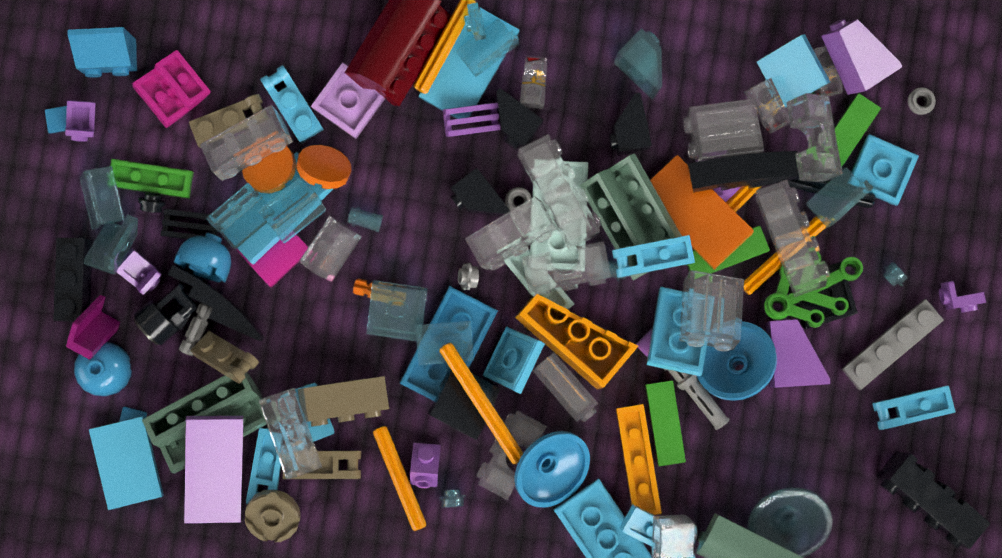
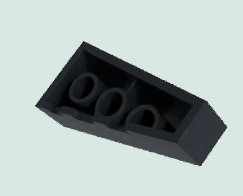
M896 451L876 476L882 481L880 486L891 495L897 493L904 499L901 503L913 513H916L918 510L924 515L923 521L935 531L940 528L947 534L945 539L957 549L960 546L970 549L990 523L966 501L954 498L956 493L949 486L940 481L935 482L932 480L935 474L928 468H924L916 463L918 459L911 453Z

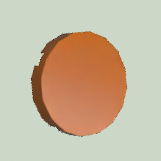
M265 140L257 143L249 149L242 164L243 178L248 185L260 193L268 194L280 191L286 187L285 184L292 180L296 170L295 155L287 145L278 140Z
M312 145L302 149L297 158L296 169L300 177L311 185L317 183L322 185L321 188L334 189L345 185L351 174V163L339 150L330 146Z

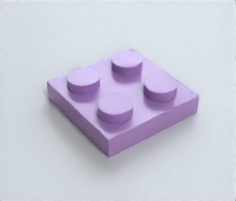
M342 62L311 107L357 139L385 98L376 90L360 87L344 73L348 66Z

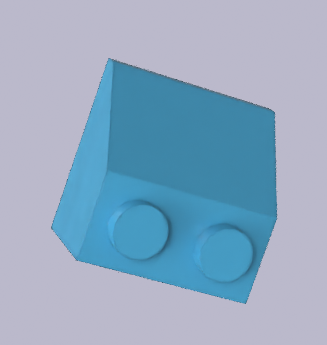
M124 27L68 30V38L76 69L85 74L86 77H101L102 73L110 72L114 76H127L129 72L137 71L136 39Z

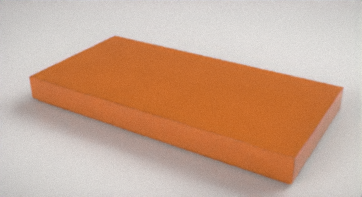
M678 155L650 180L682 236L690 235L692 248L713 270L754 233V230L713 189L693 193L688 165Z

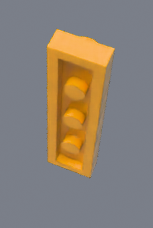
M644 404L616 408L631 505L634 504L653 515L662 514Z

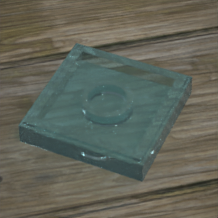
M373 280L366 334L421 342L428 288Z

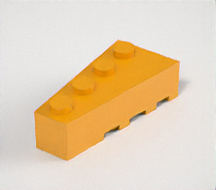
M539 294L533 296L515 317L597 390L605 387L638 347V345L618 337L613 332L593 324L588 319L570 312L568 309Z

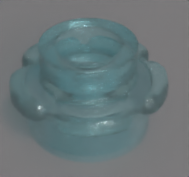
M894 262L888 267L884 266L886 272L883 276L893 286L897 284L904 286L902 283L908 279L906 274Z
M460 490L444 491V496L439 497V500L442 501V508L464 506L463 498H466V495H460Z

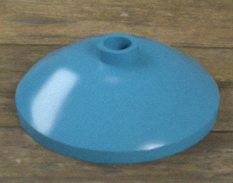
M734 321L719 325L708 334L703 373L701 376H697V378L710 394L724 400L749 398L764 389L775 373L777 366L775 345L762 328L752 323ZM740 364L744 365V367L741 370H735L736 366Z
M567 431L552 432L533 442L521 456L515 471V487L521 498L535 507H550L565 501L573 495L581 486L588 473L590 454L587 445L576 434Z

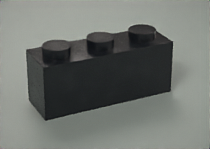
M56 238L53 321L74 322L90 306L93 241L85 238Z

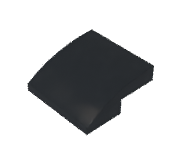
M449 368L439 386L441 390L429 409L428 414L477 440L486 422ZM472 373L494 406L500 388Z

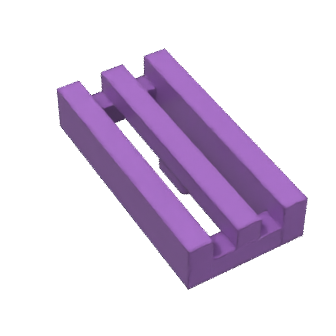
M498 103L443 109L446 137L501 130L500 124H498L499 114H497L496 109L498 108ZM490 109V115L450 119V114ZM491 120V125L457 130H452L451 125Z

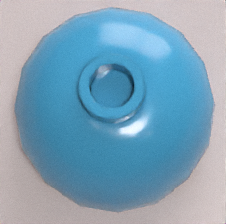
M206 233L205 237L194 236L182 243L174 258V263L185 270L188 265L193 270L192 274L215 282H220L221 280L226 282L232 264L228 249L221 244L222 239L210 233Z
M106 342L91 360L79 354L74 364V375L77 383L84 391L95 396H109L119 393L128 384L131 377L130 358L122 347L111 342Z

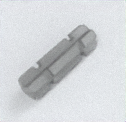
M204 303L199 304L196 310L198 315L193 317L185 334L187 339L186 341L183 340L179 350L182 353L193 356L190 350L203 337L209 324L206 321L211 314L212 307Z

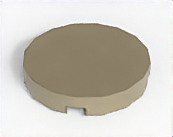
M275 489L263 490L255 494L248 502L245 510V524L251 534L266 542L268 540L282 542L289 539L297 531L301 518L300 509L295 500L285 492Z

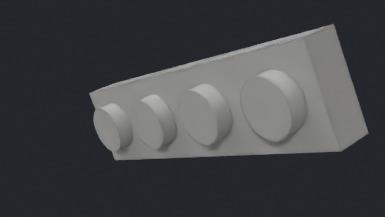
M924 299L842 367L841 370L858 390H862L944 321V319L927 299Z

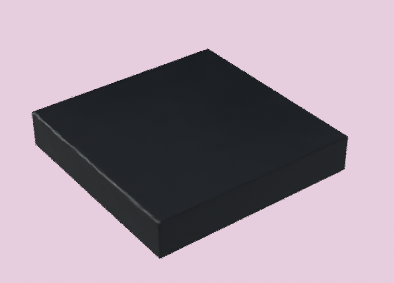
M842 262L815 269L812 283L838 270ZM802 273L796 275L790 282L793 292L798 290ZM845 279L818 292L833 298H845L849 303V308L845 314L835 315L829 308L806 301L797 303L798 307L809 311L815 309L822 311L825 317L822 324L858 314L849 282ZM841 302L835 303L836 309L844 310V305ZM813 314L811 315V320L818 323L820 322V317ZM802 320L804 329L811 328L807 321Z

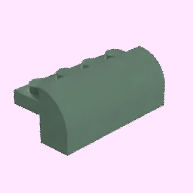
M635 153L579 185L615 250L682 237ZM627 256L629 267L636 266V256ZM646 273L631 275V278L634 281Z
M248 373L245 374L246 378L240 384L227 376H223L142 419L152 444L161 449L171 473L175 474L185 469L186 416H243V437L272 422L263 403L264 399Z
M714 513L706 532L700 531L697 538L700 544L695 552L704 558H804Z

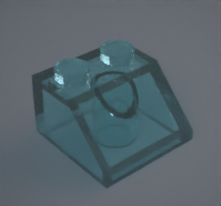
M641 28L618 52L614 64L653 100L662 88V48L658 45L660 43L659 39L652 32L648 31L646 33Z

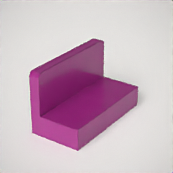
M99 295L73 322L66 344L67 348L89 360L115 334L120 325L119 321L101 312L106 298L102 295Z

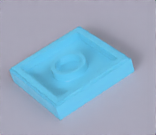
M805 34L800 35L757 61L782 109L830 83Z
M868 134L846 185L873 193L876 198L897 206L919 155Z
M506 326L483 376L521 394L545 343Z

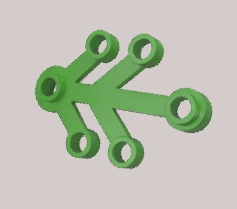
M816 250L808 251L803 259L805 267L798 290L789 295L787 294L790 282L797 274V267L791 262L784 263L780 268L781 279L777 292L769 295L765 300V313L774 320H783L787 316L807 321L808 325L813 328L820 327L824 322L823 312L817 309L809 311L795 306V304L806 301L829 308L835 315L845 314L849 308V303L845 298H833L818 292L844 279L848 281L858 279L863 272V264L858 258L848 257L844 259L838 270L812 283L815 269L821 262V255ZM808 256H815L817 258V262H809ZM852 267L855 273L850 275L846 272L845 268ZM784 268H791L793 270V274L786 275L784 273ZM841 302L844 305V310L836 309L835 303ZM780 303L783 309L776 311L773 308V304ZM811 315H818L820 317V322H813L811 320Z

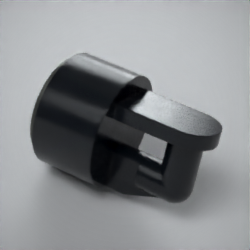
M182 282L178 283L158 302L151 299L133 315V320L138 328L156 345H163L185 326L190 315L196 310V303L183 290L185 285ZM174 298L181 307L170 316L162 307Z

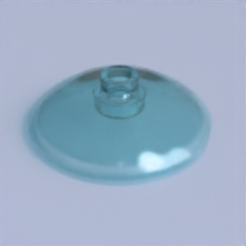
M785 488L770 493L756 504L748 521V530L802 557L810 555L819 549L829 537L832 529V515L827 503L818 494L803 488Z

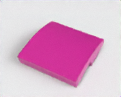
M178 50L156 63L153 70L133 82V88L165 128L187 114L211 93Z
M292 229L254 265L247 260L237 247L235 248L271 288L311 251Z

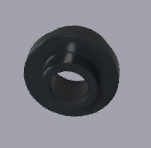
M144 193V197L138 198L140 210L145 212L161 213L163 206H166V201L161 199L160 194Z

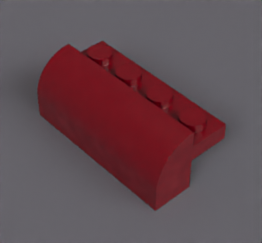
M389 0L344 73L363 89L376 90L393 106H400L426 63L451 15L440 6L441 0Z

